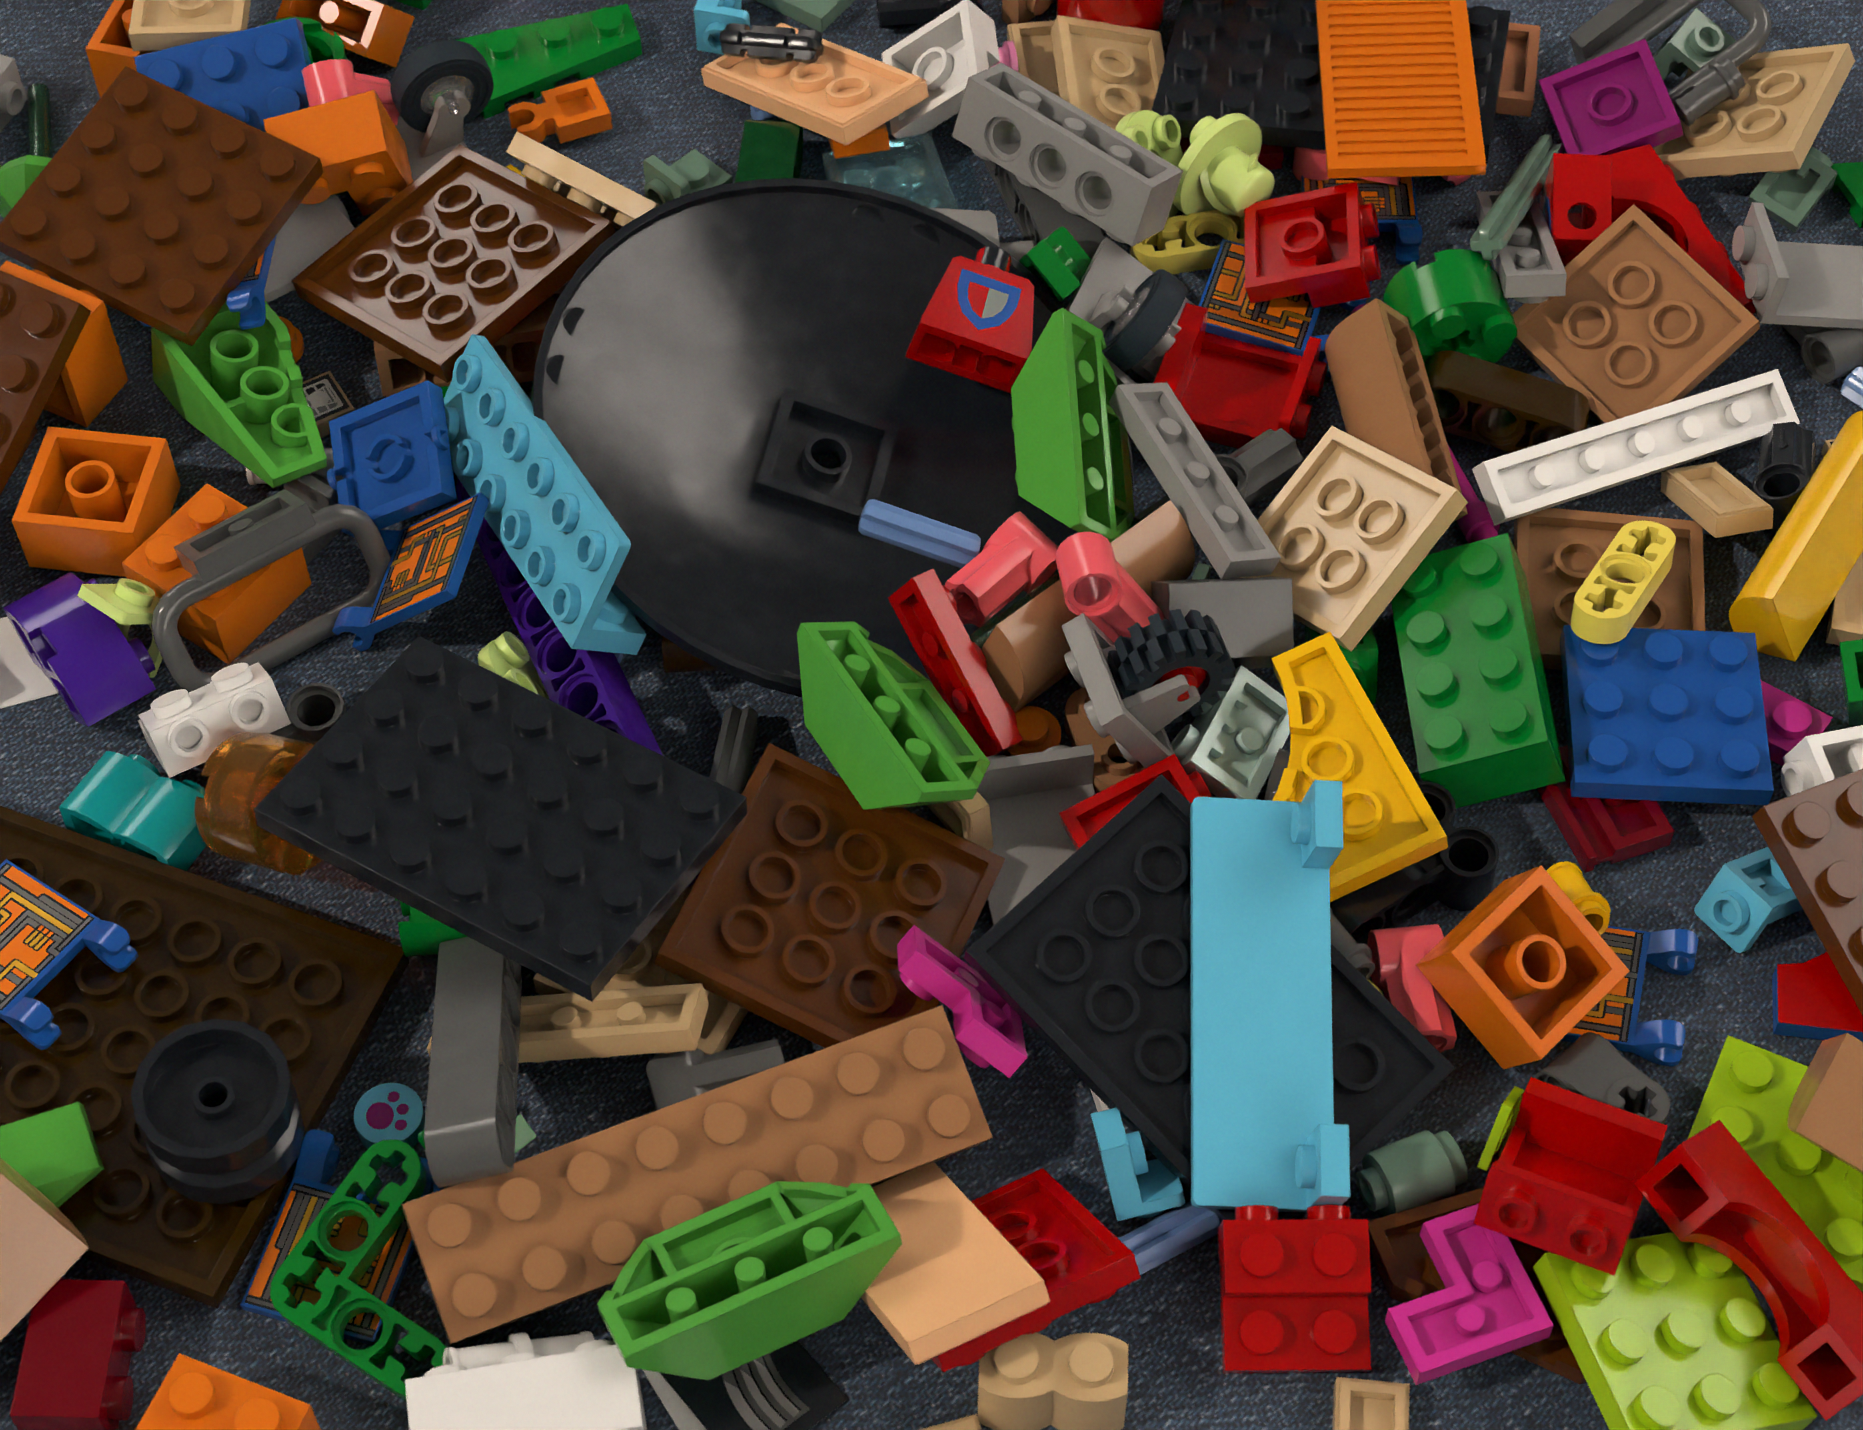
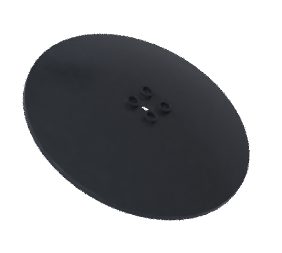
M800 178L756 179L722 184L692 192L651 209L624 225L599 245L576 270L559 296L545 326L534 367L531 403L534 416L543 421L545 420L631 542L630 550L611 588L613 594L653 630L687 653L728 674L764 688L802 697L797 631L801 623L855 621L870 633L868 640L892 650L930 680L888 597L911 578L930 569L935 570L941 584L945 585L946 581L961 568L862 535L858 531V524L863 508L868 500L875 499L977 534L981 538L979 553L983 551L985 544L993 533L1009 517L1019 511L1058 547L1067 537L1079 533L1018 495V486L1015 479L1016 455L1014 432L1012 429L1011 393L905 357L920 319L953 257L963 256L975 261L977 252L981 248L987 246L1000 247L958 221L906 198L862 186L835 181ZM1010 255L1011 266L1009 273L1029 279L1034 285L1033 350L1053 312L1061 308L1066 309V307L1056 299L1036 275ZM1128 434L1130 466H1131V477H1132V489H1133V459H1132V452H1131V446H1130V440H1129V434ZM817 451L828 452L838 459L840 467L835 469L824 468L814 461L811 454ZM1058 569L1040 588L1029 595L1022 591L980 628L974 624H963L971 641L976 643L981 649L998 623L1060 579Z

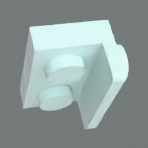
M1241 665L1235 670V677L1229 678L1232 685L1228 692L1218 691L1221 700L1214 706L1207 702L1201 705L1203 713L1195 717L1192 725H1186L1177 734L1171 746L1187 775L1198 771L1209 791L1218 798L1256 800L1273 767L1279 748L1282 749L1290 734L1289 715L1286 698Z

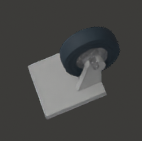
M443 40L425 45L405 58L393 75L391 95L394 105L400 114L398 123L395 126L406 144L413 181L459 144L467 147L464 142V125L472 121L484 110L492 96L494 82L490 68L481 53L466 42Z
M1106 237L1096 250L1080 281L1081 285L1076 289L1066 310L1102 330L1107 346L1102 352L1108 360L1123 372L1132 369L1149 383H1153L1165 353L1175 342L1174 336L1181 330L1177 323L1185 303L1195 304L1186 298L1187 288L1171 273L1163 269L1153 273L1115 242Z

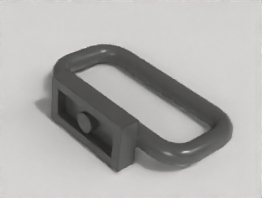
M1615 0L1569 35L1576 63L1579 65L1642 39H1646L1648 43L1705 0ZM1724 0L1748 21V31L1668 92L1669 96L1676 94L1709 70L1708 64L1711 61L1716 60L1720 63L1725 58H1728L1736 67H1739L1767 43L1772 30L1771 15L1760 0Z
M284 489L174 546L183 568L192 577L176 584L162 595L153 611L151 628L155 644L171 676L181 689L191 692L209 684L212 681V676L219 671L202 672L194 665L177 628L178 619L182 612L197 602L333 530L346 529L354 535L370 572V579L366 588L358 595L219 670L237 663H247L250 666L259 662L264 670L268 672L336 635L332 630L342 608L352 606L373 607L391 556L378 527L368 513L353 505L334 504L311 513L306 502Z

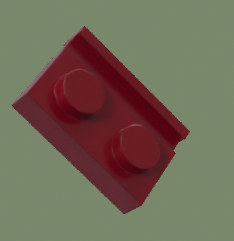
M1567 745L1559 748L1566 781L1539 787L1536 790L1584 873L1593 871L1595 865L1606 861L1614 864L1670 846L1674 829L1657 801L1571 797Z

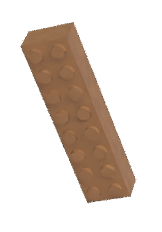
M941 1005L515 1162L513 1171L510 1173L459 1183L404 1203L402 1207L451 1347L614 1285L621 1270L644 1239L774 1182H823L847 1188L850 1183H868L874 1186L903 1173L979 1146L993 1137L944 1008Z

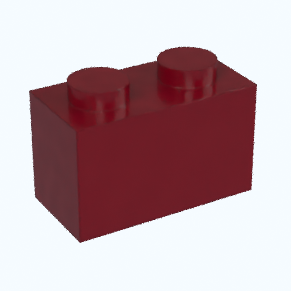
M59 1279L33 1306L9 1415L18 1430H118L119 1421H127L129 1419L133 1406L134 1387L132 1377L128 1376L132 1352H140L144 1344L146 1316L144 1309L137 1307L125 1281Z

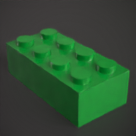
M1508 533L1427 555L1391 601L1418 771L1423 782H1433L1447 789L1455 800L1456 808L1566 781L1527 579Z

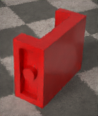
M1185 303L1177 323L1181 330L1174 336L1175 342L1165 353L1153 383H1168L1206 441L1239 449L1266 430L1272 429L1277 431L1280 428L1285 430L1291 437L1304 440L1312 414V405L1306 403L1309 395L1319 398L1328 368V363L1319 361L1322 339L1310 336L1303 356L1222 337L1206 332L1208 308Z
M1531 1077L1524 1091L1510 1136L1499 1160L1492 1163L1488 1172L1473 1224L1615 1276L1644 1199L1643 1194L1634 1183L1655 1166L1668 1125Z

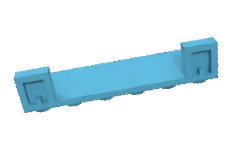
M472 334L464 353L457 358L454 364L453 378L444 397L454 473L470 497L481 492L490 499L484 518L571 649L637 655L646 637V633L629 608L613 593H610L630 550L631 542L545 420L543 421L534 416L531 400L487 338Z
M1314 780L1301 802L1196 797L1191 803V1203L1195 1208L1235 1210V1208L1241 1206L1270 1205L1278 1207L1279 1212L1307 1213L1308 1207L1342 1205L1350 1197L1349 1125L1334 1124L1329 869L1343 849L1342 781Z

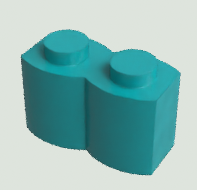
M106 751L59 806L66 829L184 871L188 870L221 829L214 800L206 789L190 780L179 782L161 777L158 769L150 761L137 754H130L127 757L120 753Z

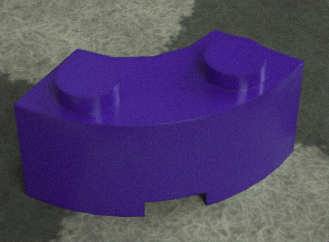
M69 572L7 605L3 610L33 663L51 681L75 721L89 727L156 690L148 675L155 670V665L139 638L135 637L127 641L112 618L77 596L82 584H98L96 580L91 579L84 583L76 575Z

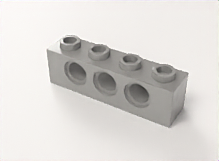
M1003 63L968 77L952 137L970 147L976 156L984 160L993 161L1014 174L1020 183L1039 189L1060 202V205L1066 211L1083 216L1104 229L1106 234L1115 241L1126 243L1133 247L1164 230L1183 170Z

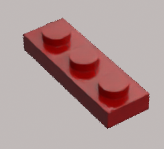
M930 569L911 578L888 597L889 602L934 687L986 757L1003 754L1023 740L1017 728V719L1012 707L1006 700L1001 698L987 671V662L982 650L976 643L971 641L957 614V605L952 593L941 584L935 570Z

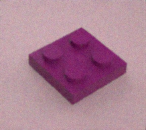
M1646 39L1639 40L1539 80L1543 96L1566 154L1609 155L1650 144L1653 148L1684 136L1681 122Z

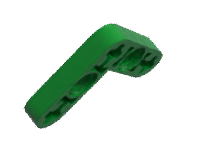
M393 1139L375 1143L362 1154L276 1271L271 1281L270 1297L274 1308L291 1326L407 1402L405 1379H411L412 1376L400 1362L390 1356L396 1347L400 1333L405 1332L408 1334L398 1342L402 1350L422 1362L428 1358L430 1353L434 1354L431 1361L434 1368L443 1366V1353L447 1347L437 1337L357 1285L405 1219L402 1204L420 1198L426 1187V1170L417 1152L409 1144ZM402 1160V1169L408 1178L401 1186L390 1182L384 1187L376 1199L386 1211L381 1217H378L366 1202L356 1199V1197L363 1191L372 1201L383 1184L377 1174L378 1169L383 1164L387 1167L395 1168ZM348 1216H358L365 1219L368 1223V1235L360 1247L352 1251H339L332 1247L330 1242L331 1231L339 1220ZM318 1250H321L333 1265L343 1270L339 1276L335 1277L331 1270L326 1267L315 1284V1287L322 1294L320 1300L315 1305L303 1301L294 1309L297 1300L290 1290L298 1281L304 1285H309L314 1281L322 1267L312 1257ZM361 1313L378 1315L383 1323L382 1334L379 1340L372 1347L365 1350H355L348 1347L344 1340V1330L348 1322L354 1316ZM386 1360L385 1367L379 1369L377 1366Z

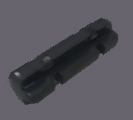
M729 23L719 35L721 50L726 56L745 57L747 52L749 58L790 61L791 56H793L796 62L815 63L819 56L823 55L824 51L822 34L812 29H798V34H796L794 28L752 25V30H750L749 25Z

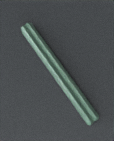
M1545 134L1540 136L1535 145L1530 148L1471 237V250L1481 251L1483 260L1490 261L1495 259L1501 249L1505 248L1545 185L1553 153H1564L1563 144L1553 143L1551 135Z

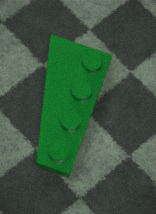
M628 3L456 39L475 47L484 57L492 73L494 82L493 93L487 106L480 113L484 119L504 112L505 102L530 93L534 99L541 97L542 91L554 88L559 80L571 75L582 80L642 55L641 38ZM459 75L446 76L443 79L444 95L450 93L461 82Z

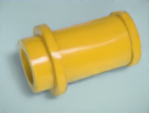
M1564 861L1550 866L1546 870L1547 873L1601 936L1608 928L1611 911L1606 898L1600 893L1592 891L1583 877L1581 869L1575 863Z

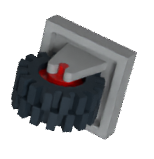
M1181 609L1170 610L1168 619L1161 620L1159 613L1149 616L1150 625L1142 628L1138 623H1135L1128 628L1131 635L1130 638L1119 636L1113 643L1082 613L1062 625L1063 632L1071 651L1064 654V659L1077 683L1083 688L1086 687L1090 701L1084 704V710L1091 725L1102 738L1111 735L1124 758L1132 765L1139 761L1147 768L1175 754L1164 727L1170 722L1173 724L1183 721L1182 714L1191 711L1193 717L1203 713L1201 705L1205 702L1214 706L1221 700L1218 691L1228 692L1232 685L1229 678L1235 677L1233 661L1217 624L1215 625L1209 615H1205L1202 618L1200 611L1190 609L1185 618Z

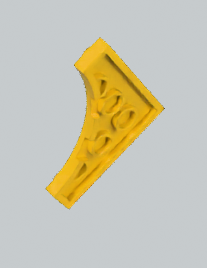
M1329 631L1271 658L1274 672L1286 698L1291 733L1288 766L1284 768L1273 801L1301 802L1314 780L1342 781L1343 849L1329 869L1330 902L1447 849V835L1331 632Z

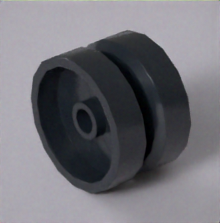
M211 1019L189 1024L157 1042L138 1066L131 1090L135 1121L141 1136L146 1142L147 1151L153 1166L169 1188L193 1201L217 1204L240 1201L255 1197L280 1181L298 1157L305 1131L300 1102L292 1082L286 1056L270 1035L240 1021Z

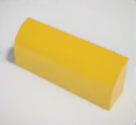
M1863 410L1852 414L1847 419L1730 607L1729 621L1733 632L1755 633L1757 652L1796 662L1863 552Z

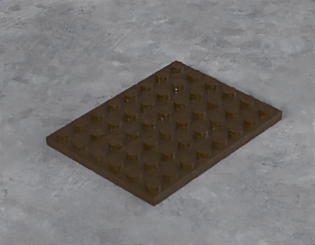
M0 806V864L6 859L99 919L113 922L123 927L131 938L128 945L135 948L138 953L137 959L126 970L118 973L108 967L85 946L33 998L50 1009L54 1016L51 1022L58 1025L62 1032L45 1050L36 1048L10 1024L0 1018V1126L75 1102L82 1103L104 1169L58 1207L78 1229L88 1244L89 1248L81 1257L218 1309L293 1174L298 1157L280 1181L255 1197L227 1204L193 1201L169 1188L153 1166L147 1151L146 1142L141 1136L135 1121L131 1090L138 1066L157 1042L185 1025L211 1019L245 1022L270 1035L286 1056L292 1082L300 1102L305 1127L304 1139L308 1131L319 1127L407 968L409 959L405 956L403 948Z

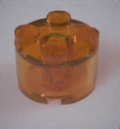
M240 732L223 741L212 752L201 775L209 777L204 798L196 796L195 819L200 835L206 845L213 852L234 861L293 876L301 875L306 870L320 863L322 859L257 826L254 808L309 752L315 743L269 733Z

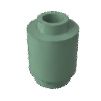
M1428 1130L1366 1153L1367 1155L1362 1159L1363 1170L1356 1174L1357 1186L1364 1203L1372 1212L1380 1210L1384 1216L1449 1198L1454 1195L1456 1187L1466 1183L1468 1178L1466 1163L1455 1139L1447 1131L1433 1134Z

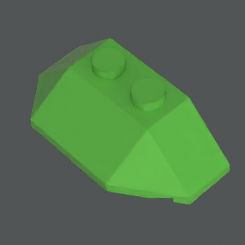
M1061 308L1053 312L1011 387L1012 429L1014 432L1016 455L1015 479L1018 486V495L1077 532L1091 531L1099 533L1111 543L1130 528L1135 517L1128 432L1109 404L1118 384L1114 371L1102 352L1107 347L1102 330L1068 310Z
M855 621L801 623L797 631L804 723L863 810L915 807L973 799L990 765V761L930 680L892 650L868 640L870 633Z
M777 1181L644 1239L621 1270L611 1291H606L597 1305L627 1367L711 1380L843 1320L902 1245L901 1234L868 1183H850L847 1188L823 1182Z

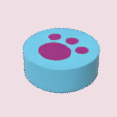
M384 1083L369 1089L361 1096L355 1106L354 1123L359 1139L367 1149L382 1140L393 1139L405 1142L413 1148L419 1142L418 1134L425 1129L426 1115L422 1101L413 1089L399 1083Z

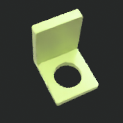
M127 578L119 579L117 584L81 585L77 596L115 620L116 625L127 641H129L128 632L131 625L148 624L152 632L153 611L160 598L155 596V591L149 586ZM152 632V643L148 653L154 662L155 670L148 674L150 678L156 676L163 659L155 644Z

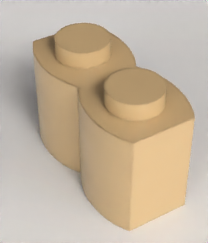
M1033 1333L1021 1335L986 1352L979 1360L978 1420L980 1424L990 1429L1041 1430L1049 1425L1058 1430H1121L1124 1428L1128 1395V1344L1118 1338L1099 1333H1077L1053 1341L1042 1334Z

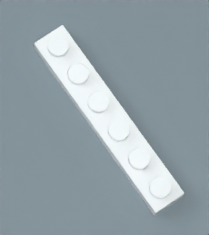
M1775 369L1483 461L1472 468V471L1495 526L1760 440L1762 436L1772 430L1773 424L1795 421L1798 425L1800 422L1779 370Z

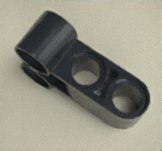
M1429 781L1416 782L1447 835L1448 848L1330 902L1333 914L1357 944L1364 943L1368 945L1370 930L1396 928L1438 900L1451 909L1472 911L1491 893L1499 860L1498 845L1494 838L1482 829L1472 826L1458 828L1453 826L1456 813L1455 800L1451 793L1443 786ZM1456 866L1470 867L1475 872H1466L1458 869Z

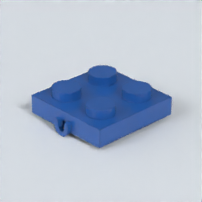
M427 380L329 421L334 467L327 471L328 483L337 492L339 504L353 505L368 513L379 530L457 499L441 387ZM335 476H342L343 479L337 481ZM342 529L343 533L354 537L350 531Z

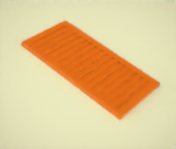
M1315 0L1327 178L1486 175V159L1466 0Z

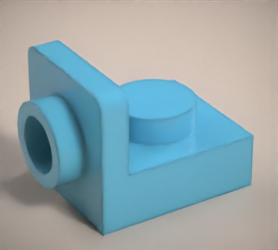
M742 0L697 1L694 8L698 51L724 55L721 50L719 35L726 25L735 23L746 24L750 27L749 13L741 10Z
M1768 847L1725 863L1695 906L1694 911L1735 952L1742 953L1752 947L1767 924L1800 911L1803 908Z
M1112 1108L1091 1113L1117 1221L1133 1217H1154L1163 1213L1166 1209L1185 1204L1179 1177L1172 1174L1158 1159L1146 1160L1139 1131L1125 1133L1118 1109Z

